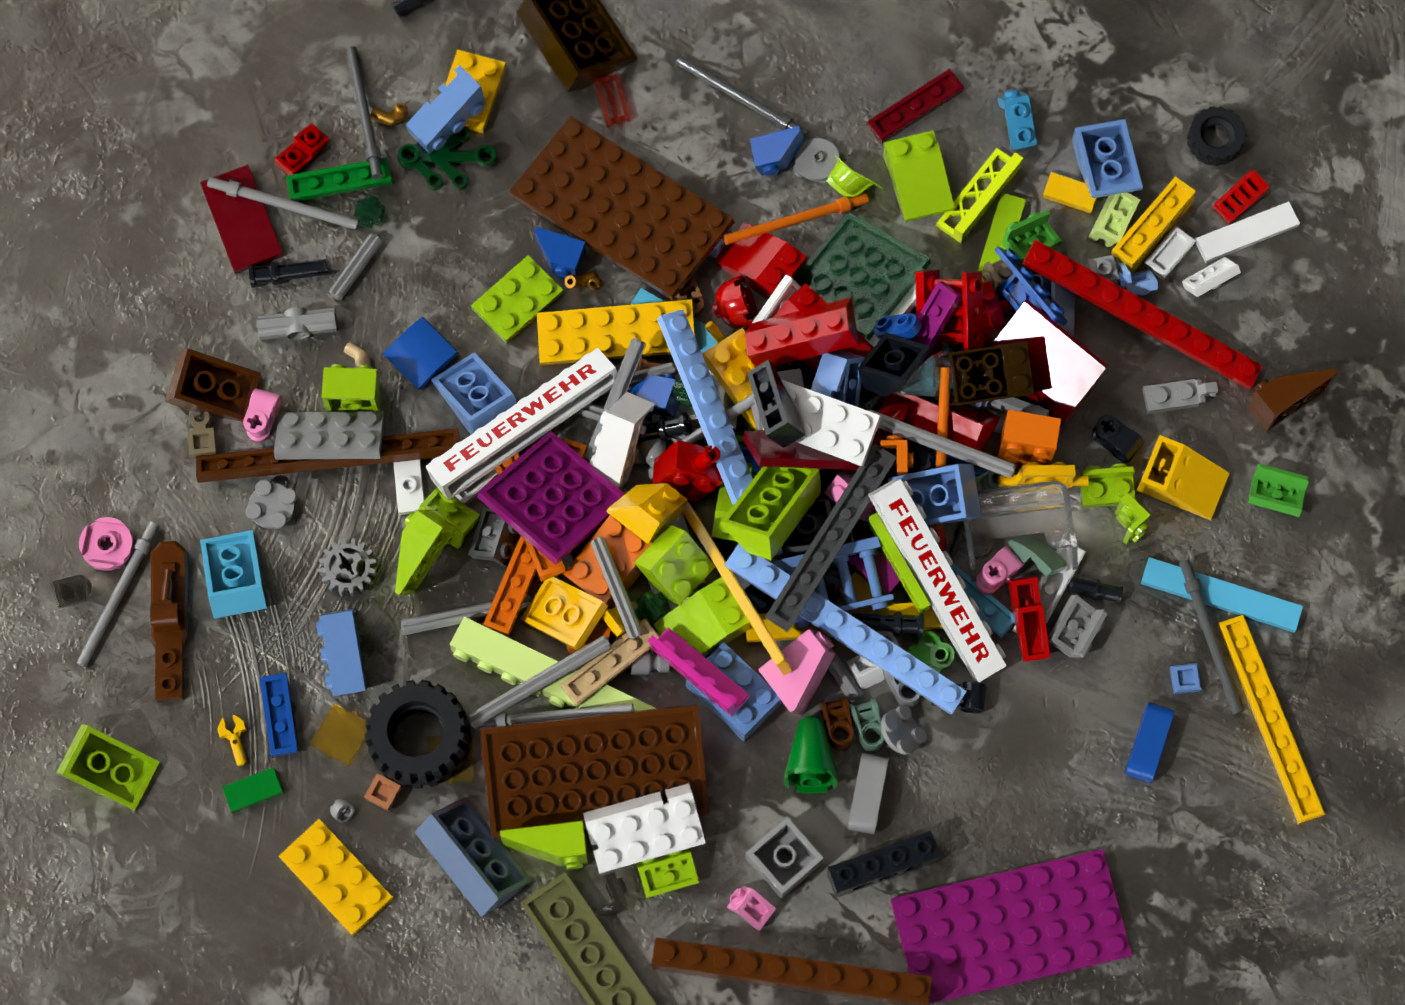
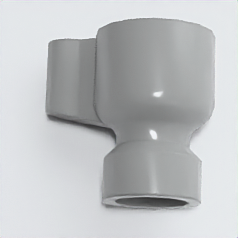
M661 438L648 440L636 446V449L639 451L634 464H649L648 473L650 480H653L654 459L667 449L666 440Z
M652 650L648 651L631 665V675H649L653 670H657L659 673H669V664L659 655L654 654Z

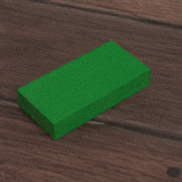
M274 767L222 787L232 813L284 794Z

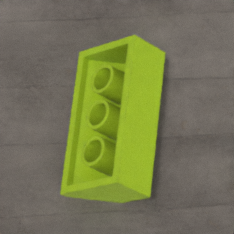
M762 467L721 521L722 527L747 553L772 560L820 495V469Z

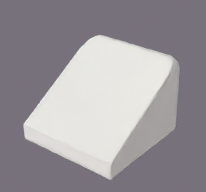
M860 655L847 661L861 690H865L885 679L882 669Z

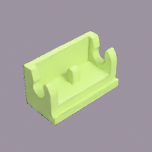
M1128 192L1109 195L1088 238L1093 241L1098 239L1105 240V247H1111L1122 239L1140 199Z

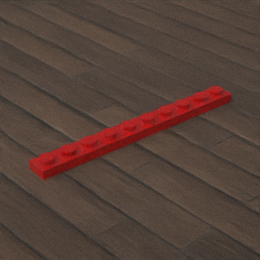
M1036 239L1033 241L1022 262L1024 266L1248 390L1253 387L1263 365Z

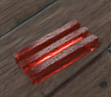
M618 74L594 80L595 90L606 127H612L613 124L620 125L621 122L625 121L626 123L631 122ZM612 81H614L621 107L624 115L619 116L615 99L612 93V89L609 83ZM600 84L605 85L614 115L613 118L609 117Z

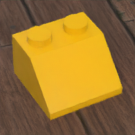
M667 483L636 485L607 509V512L649 544L669 524L676 521L688 499Z

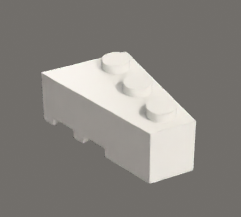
M626 392L609 410H604L600 419V424H603L602 430L598 433L594 443L597 447L596 454L590 460V464L619 489L629 479L639 451L636 449L639 434L644 435L647 428L642 425L645 416L650 411L652 412L655 403L629 392Z

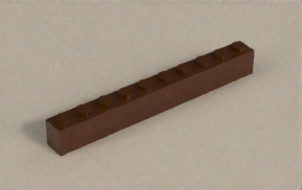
M655 937L651 963L653 969L659 971L895 1005H929L932 977L657 937Z

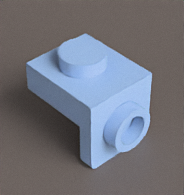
M1124 263L1118 264L1119 281L1117 285L1135 295H1146L1150 291L1158 290L1157 279L1150 270L1131 274Z

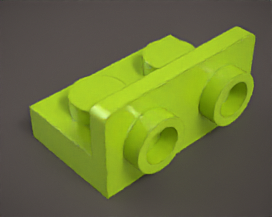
M1115 464L1111 468L1101 469L1100 466H1089L1082 470L1080 476L1088 475L1089 478L1087 487L1080 486L1082 508L1116 506L1126 493H1129L1136 500L1133 480L1134 466L1127 467V464Z
M438 487L419 506V510H433L457 527L447 543L457 549L462 546L464 537L480 519L479 513L454 497L448 501Z
M1126 493L1120 499L1115 513L1118 515L1116 518L1123 527L1128 528L1123 542L1127 545L1131 541L1134 543L1138 542L1145 535V530L1149 527L1147 522L1150 514L1129 493Z
M689 848L636 863L646 898L699 883Z

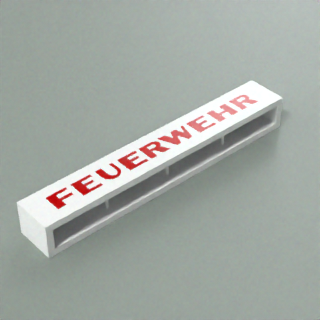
M598 348L584 355L581 360L571 367L564 369L558 376L542 384L539 389L527 397L520 399L517 404L497 415L495 419L485 426L478 428L463 441L456 443L441 456L434 458L431 463L425 466L431 480L449 501L610 390L617 376L615 366Z
M895 478L871 492L868 496L971 678L974 681L981 682L1006 667L1003 660L1006 657L999 644L994 645L990 637L993 634L992 630L985 620L981 622L977 615L979 608L972 597L968 599L963 590L966 588L963 579L959 574H954L950 567L953 565L950 556L946 551L942 552L937 544L940 542L937 533L932 527L929 529L924 519L927 516L919 504L915 505L913 502L911 487L906 481L902 482L901 479Z

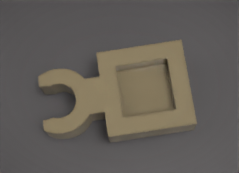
M207 411L204 412L205 418L201 422L196 421L194 413L190 414V423L195 429L187 431L189 456L191 459L201 455L217 454L214 428H208L211 424V419Z

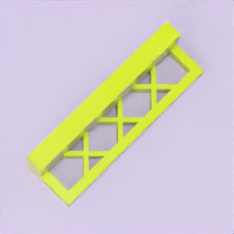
M996 148L954 200L955 209L945 212L936 223V226L961 243L1021 169L1023 157L1016 152L1012 157H1009ZM996 158L1006 163L999 172H993L992 163ZM990 178L991 183L983 191H978L977 182L980 179ZM975 197L976 202L972 207L963 210V199ZM960 216L961 220L954 229L945 223L949 217Z

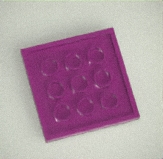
M550 431L478 492L477 498L551 562L557 565L605 522L610 515L607 509L625 493Z

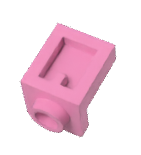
M742 886L733 892L730 897L731 902L727 906L730 911L736 912L757 930L762 929L776 909L753 888Z

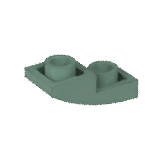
M1027 533L1008 542L1023 563L1033 560L1037 568L1046 577L1062 571L1068 565L1050 546Z

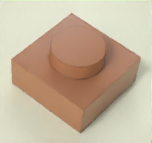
M376 774L364 798L389 811L402 787Z

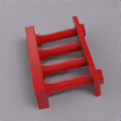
M934 269L915 272L916 317L920 314L938 281L945 282L954 290H962L963 306H957L951 315L963 317V332L942 331L920 368L918 376L939 375L940 367L950 368L949 358L942 357L941 342L964 343V350L984 347V284L982 271L962 273V279H940V271Z

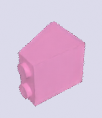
M808 629L782 650V653L792 667V671L785 676L776 666L773 659L758 669L791 713L802 715L806 712L835 656L831 649L834 644L825 633L822 634L820 631L815 632Z

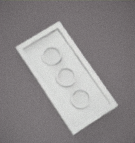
M781 379L799 413L805 435L795 442L864 467L882 416Z

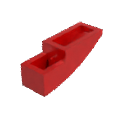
M1031 576L1008 580L1014 622L1023 662L1051 658L1037 577Z

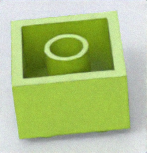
M340 364L324 367L322 400L327 412L380 411L382 384L377 369H373V367L368 365H360L357 368H347Z
M671 524L634 562L664 598L678 605H681L716 567L686 531Z

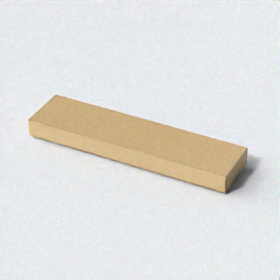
M646 619L639 622L643 631L641 636L630 639L628 634L625 633L611 644L612 648L589 661L560 684V687L576 707L651 650L648 639L652 635L657 639L660 636Z

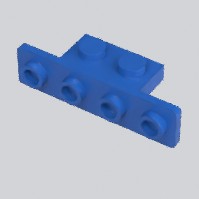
M997 247L994 251L1013 272L998 289L1012 307L1017 311L1024 301L1029 300L1044 314L1047 313L1054 322L1065 326L1068 322L1063 316L1065 311L1059 304L1054 301L1052 302L1048 298L1050 293L1041 284H1036L1033 280L1035 275L1027 267H1022L1018 262L1020 257L1010 248L1005 250Z

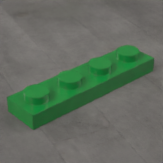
M382 158L380 161L383 177L380 179H373L370 163L367 161L287 175L290 200L299 202L392 185L388 158Z

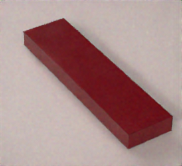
M949 68L868 120L867 126L879 142L883 144L962 93L965 87Z

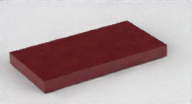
M249 165L213 177L227 182L230 180L241 183V186L258 190ZM208 179L200 182L235 274L248 270V265L256 267L283 257L262 202L237 196V198L226 195L224 191L207 187Z
M744 432L743 440L759 467L857 470L860 466L795 441L783 448L767 437L765 432Z

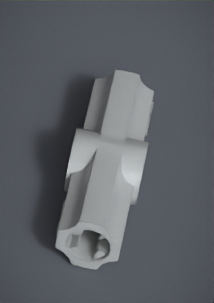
M290 308L283 314L257 316L256 320L260 340L287 337L290 340H303L308 338L310 334L337 332L338 328L335 308L310 311L305 308Z

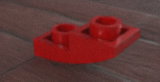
M311 123L293 137V144L275 157V164L288 175L301 173L325 148L330 138Z

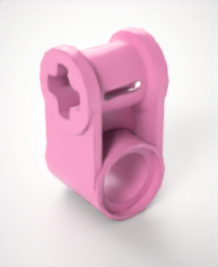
M257 388L254 389L243 421L248 437L251 440L262 442L269 437L275 418L281 408L282 395Z
M1005 546L984 565L982 572L975 578L976 588L984 594H992L1008 580L1013 579L1024 568L1025 564Z

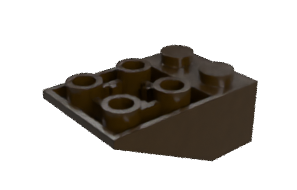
M1027 341L948 353L955 406L1034 395Z

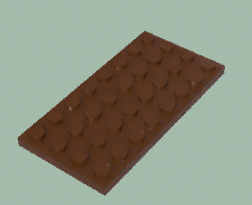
M572 116L569 117L509 190L511 197L571 236L584 241L585 245L672 301L720 242L723 235L734 224L733 217Z
M698 704L480 728L492 838L500 837V831L570 822L583 821V826L586 827L583 814L585 812L660 792L663 804L669 802L665 790L688 783L692 791L697 813H709Z

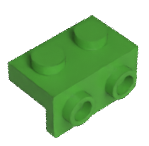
M1048 210L1041 213L1035 212L1019 223L1013 222L1005 230L1006 233L1002 240V245L1006 250L1008 248L1012 249L1020 257L1018 262L1021 265L1035 239L1052 249L1060 247L1062 243L1060 237L1048 224V219L1051 215Z
M1258 464L1251 481L1247 503L1299 517L1309 477Z

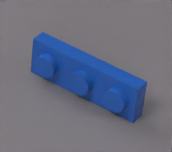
M281 673L259 677L271 757L299 753L287 674Z

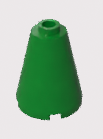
M815 715L805 716L798 722L784 773V785L786 788L790 789V785L797 787L798 793L820 794L828 792L829 786L833 785L834 789L838 785V775L826 725L823 720Z

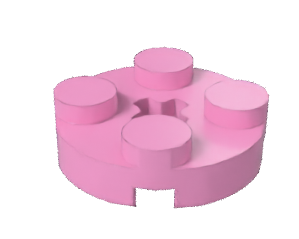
M102 517L95 520L96 522L90 526L85 527L79 539V549L84 560L93 568L101 571L123 568L134 550V539L131 531L125 524L116 518ZM106 538H110L111 543H113V546L108 550H104L100 546V543L105 542Z

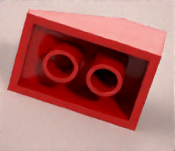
M744 222L738 231L752 227V225ZM765 233L725 245L713 262L734 277L742 275L746 280L742 283L768 300L785 275L796 281L806 268L807 256L788 242Z

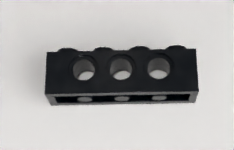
M928 831L829 866L827 868V875L835 897L838 898L937 863L941 855L932 831Z

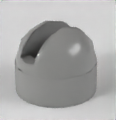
M341 798L336 799L333 806L331 805L330 813L339 823L347 822L353 816L355 810L349 801Z

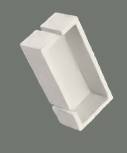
M689 783L665 790L669 802L663 804L660 792L583 813L599 873L706 844Z

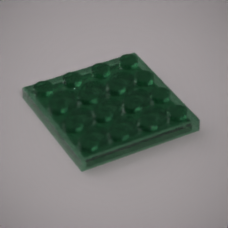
M847 212L795 276L794 280L801 287L806 283L827 303L851 297L853 299L857 332L869 341L874 335V327L878 319L883 316H889L915 284V272L926 270L931 261L929 257Z

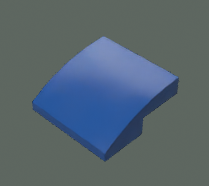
M421 317L405 330L386 349L383 355L417 389L422 390L438 371H443L459 352L424 317Z

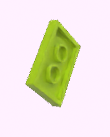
M527 255L478 298L471 307L507 344L537 318V313L545 311L562 296L564 291Z

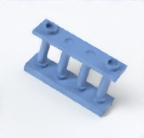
M878 536L843 544L833 559L834 565L837 564L847 604L839 606V608L845 612L872 606L873 610L889 607L888 602L894 599L893 594L883 596L873 557L875 550L881 547ZM804 554L773 561L772 564L791 576ZM859 554L860 558H863L872 594V599L860 602L856 600L847 564L850 561L849 556ZM822 577L815 590L816 593L829 601L824 578ZM798 616L793 625L795 629L810 626V622Z

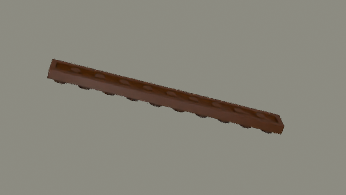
M459 428L383 436L380 459L275 460L274 448L196 456V478L198 483L436 458L460 442Z

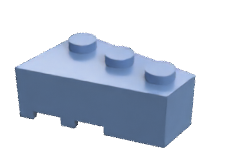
M460 65L454 70L458 75L447 86L443 83L438 88L441 91L440 95L431 103L427 101L406 124L409 134L429 154L434 150L441 149L445 145L446 139L453 133L460 132L464 128L465 122L472 116L476 117L479 115L486 104L481 86Z
M844 350L822 354L811 390L858 407L861 390V378L858 367L865 357Z
M355 608L325 612L320 615V621H316L318 637H323L325 647L321 648L323 664L328 663L330 673L325 675L327 690H332L333 696L366 691L367 689L363 657L359 644L360 636L355 621Z

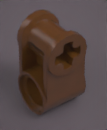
M843 696L842 700L832 702L820 701L821 714L826 725L830 746L837 751L847 750L852 745L854 736L847 696ZM838 731H843L848 734V738L844 741H839L834 737V734Z

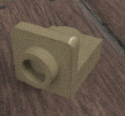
M1002 259L993 264L987 262L983 267L982 279L984 282L991 281L996 294L999 292V287L1013 272Z

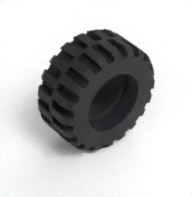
M414 680L406 681L407 686L400 687L399 684L391 687L393 690L387 695L383 692L378 697L380 702L378 705H372L369 710L371 717L366 718L365 727L367 733L364 735L368 752L385 777L391 781H397L399 785L407 787L409 784L413 785L414 789H423L425 784H429L430 787L438 785L437 781L442 778L447 781L452 777L451 772L454 769L459 771L463 766V757L467 758L470 749L468 745L471 743L472 734L465 710L452 692L448 693L445 687L440 684L433 686L430 681L422 680L421 684H416ZM416 712L434 714L443 725L444 734L440 744L429 754L420 757H409L400 753L393 741V734L399 722L406 716Z

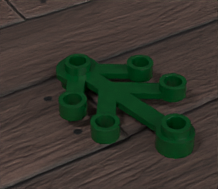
M464 126L460 132L451 135L441 149L434 150L430 154L419 143L403 145L398 150L397 160L403 168H414L427 180V185L431 190H438L443 184L442 177L438 173H433L423 163L433 162L452 180L453 187L456 190L462 191L468 186L467 177L465 174L459 173L450 163H478L481 167L489 168L496 163L497 156L495 149L490 145H482L476 152H450L459 143L469 141L470 133L468 128ZM460 132L466 133V136L462 138L457 135ZM408 155L415 156L412 160H406ZM484 156L491 157L489 161L482 160ZM432 179L439 180L437 184L430 183ZM458 179L465 181L462 185L456 184Z

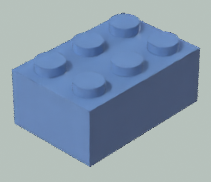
M723 642L707 660L747 692L750 698L731 717L687 679L686 688L745 742L781 705L782 700L764 679Z

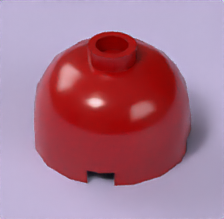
M742 275L724 282L715 294L716 303L712 304L716 318H721L726 325L734 329L748 328L754 321L753 316L758 315L750 287L744 288L741 283L746 281Z

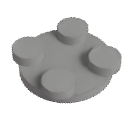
M822 138L806 139L795 155L794 174L798 177H805L808 180L819 181L821 184L827 185V178L838 161L834 155L839 159L841 158L840 149L830 141Z
M260 480L257 482L255 491L249 498L245 514L248 519L253 520L260 527L281 529L294 514L296 494L292 489H287L280 484Z
M902 704L897 709H892L883 715L881 720L883 737L887 744L897 753L902 755L911 754L918 749L921 743L926 741V732L917 726L912 718L911 709L907 705Z

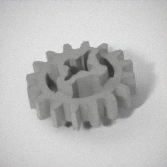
M342 538L341 545L339 546L332 542L333 549L331 551L323 550L326 559H319L320 565L324 566L318 569L319 574L325 576L322 579L323 584H330L329 589L332 593L338 588L340 596H344L346 591H349L351 596H354L356 589H359L362 593L365 592L363 585L371 586L373 583L369 577L377 575L376 570L371 568L377 565L376 559H370L374 555L371 549L365 551L367 546L364 542L357 546L355 538L351 540L350 544H347L345 539ZM336 557L335 566L331 568L332 561ZM342 560L352 567L353 575L344 568ZM365 567L364 573L360 577V570ZM345 580L350 581L351 583H342L341 581Z

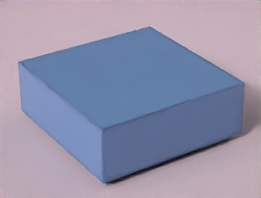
M1198 663L1170 667L1174 694L1200 692L1202 690Z

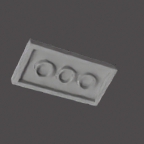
M384 411L279 412L274 446L275 460L380 459L385 421Z

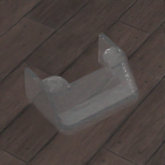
M1049 481L977 491L981 517L963 521L971 583L977 582L975 559L985 558L990 555L993 549L992 539L1045 532L1046 542L1051 547L1057 549L1069 547L1072 569H1078V548L1068 489L1062 482Z

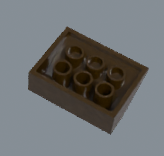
M523 0L516 12L566 92L585 88L637 59L600 0Z

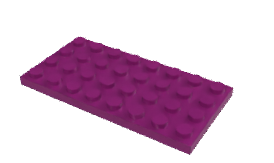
M1103 849L890 899L908 973L932 977L929 1005L1132 956Z

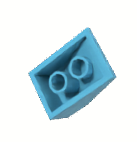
M253 530L200 540L208 598L213 618L267 609Z

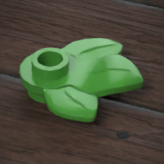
M923 631V637L917 635L918 644L912 645L905 650L940 674L942 669H947L954 663L956 656L953 647L948 643L941 642L938 635L931 631ZM940 651H945V658L937 659V654Z

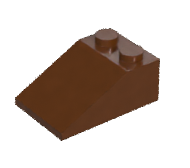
M187 348L178 355L165 402L199 413L207 411L209 415L243 422L252 392L258 387L261 373Z
M1333 368L1277 376L1270 382L1265 379L1254 388L1256 391L1250 396L1251 401L1247 409L1267 432L1328 390L1338 371Z

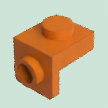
M897 435L887 436L886 440H881V447L883 449H897L898 476L909 474V468H914L913 452H908V440H903L902 436Z

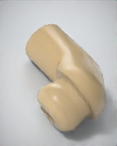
M350 341L344 348V353L355 359V368L360 365L371 366L369 353Z

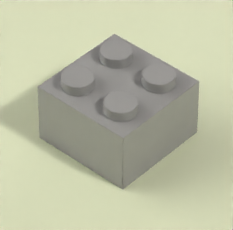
M788 817L751 847L745 855L746 860L781 899L822 865L824 859Z

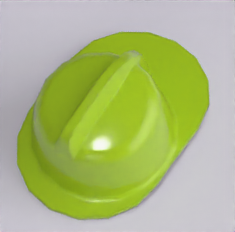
M834 155L838 161L828 176L827 182L838 193L847 197H855L871 185L885 190L873 181L851 170Z

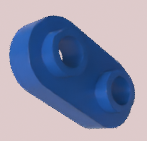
M912 313L883 316L876 322L874 334L879 340L885 333L909 340L918 334L922 323Z

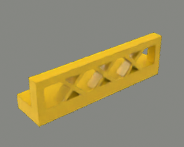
M1175 176L1116 244L1111 254L1126 264L1130 273L1133 274L1192 206L1196 191Z

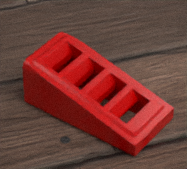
M1252 169L1217 200L1212 207L1230 225L1263 198L1270 187ZM1243 188L1251 198L1248 199L1240 190ZM1235 196L1243 205L1240 206L1232 197ZM1225 202L1235 210L1234 213L1224 205Z

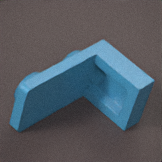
M1019 89L1004 91V95L997 98L999 107L1005 110L1011 148L1017 150L1035 146L1037 142L1029 95L1019 92Z

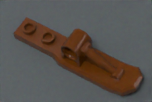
M161 541L150 553L151 637L155 644V700H184V646L189 637V554L177 541Z

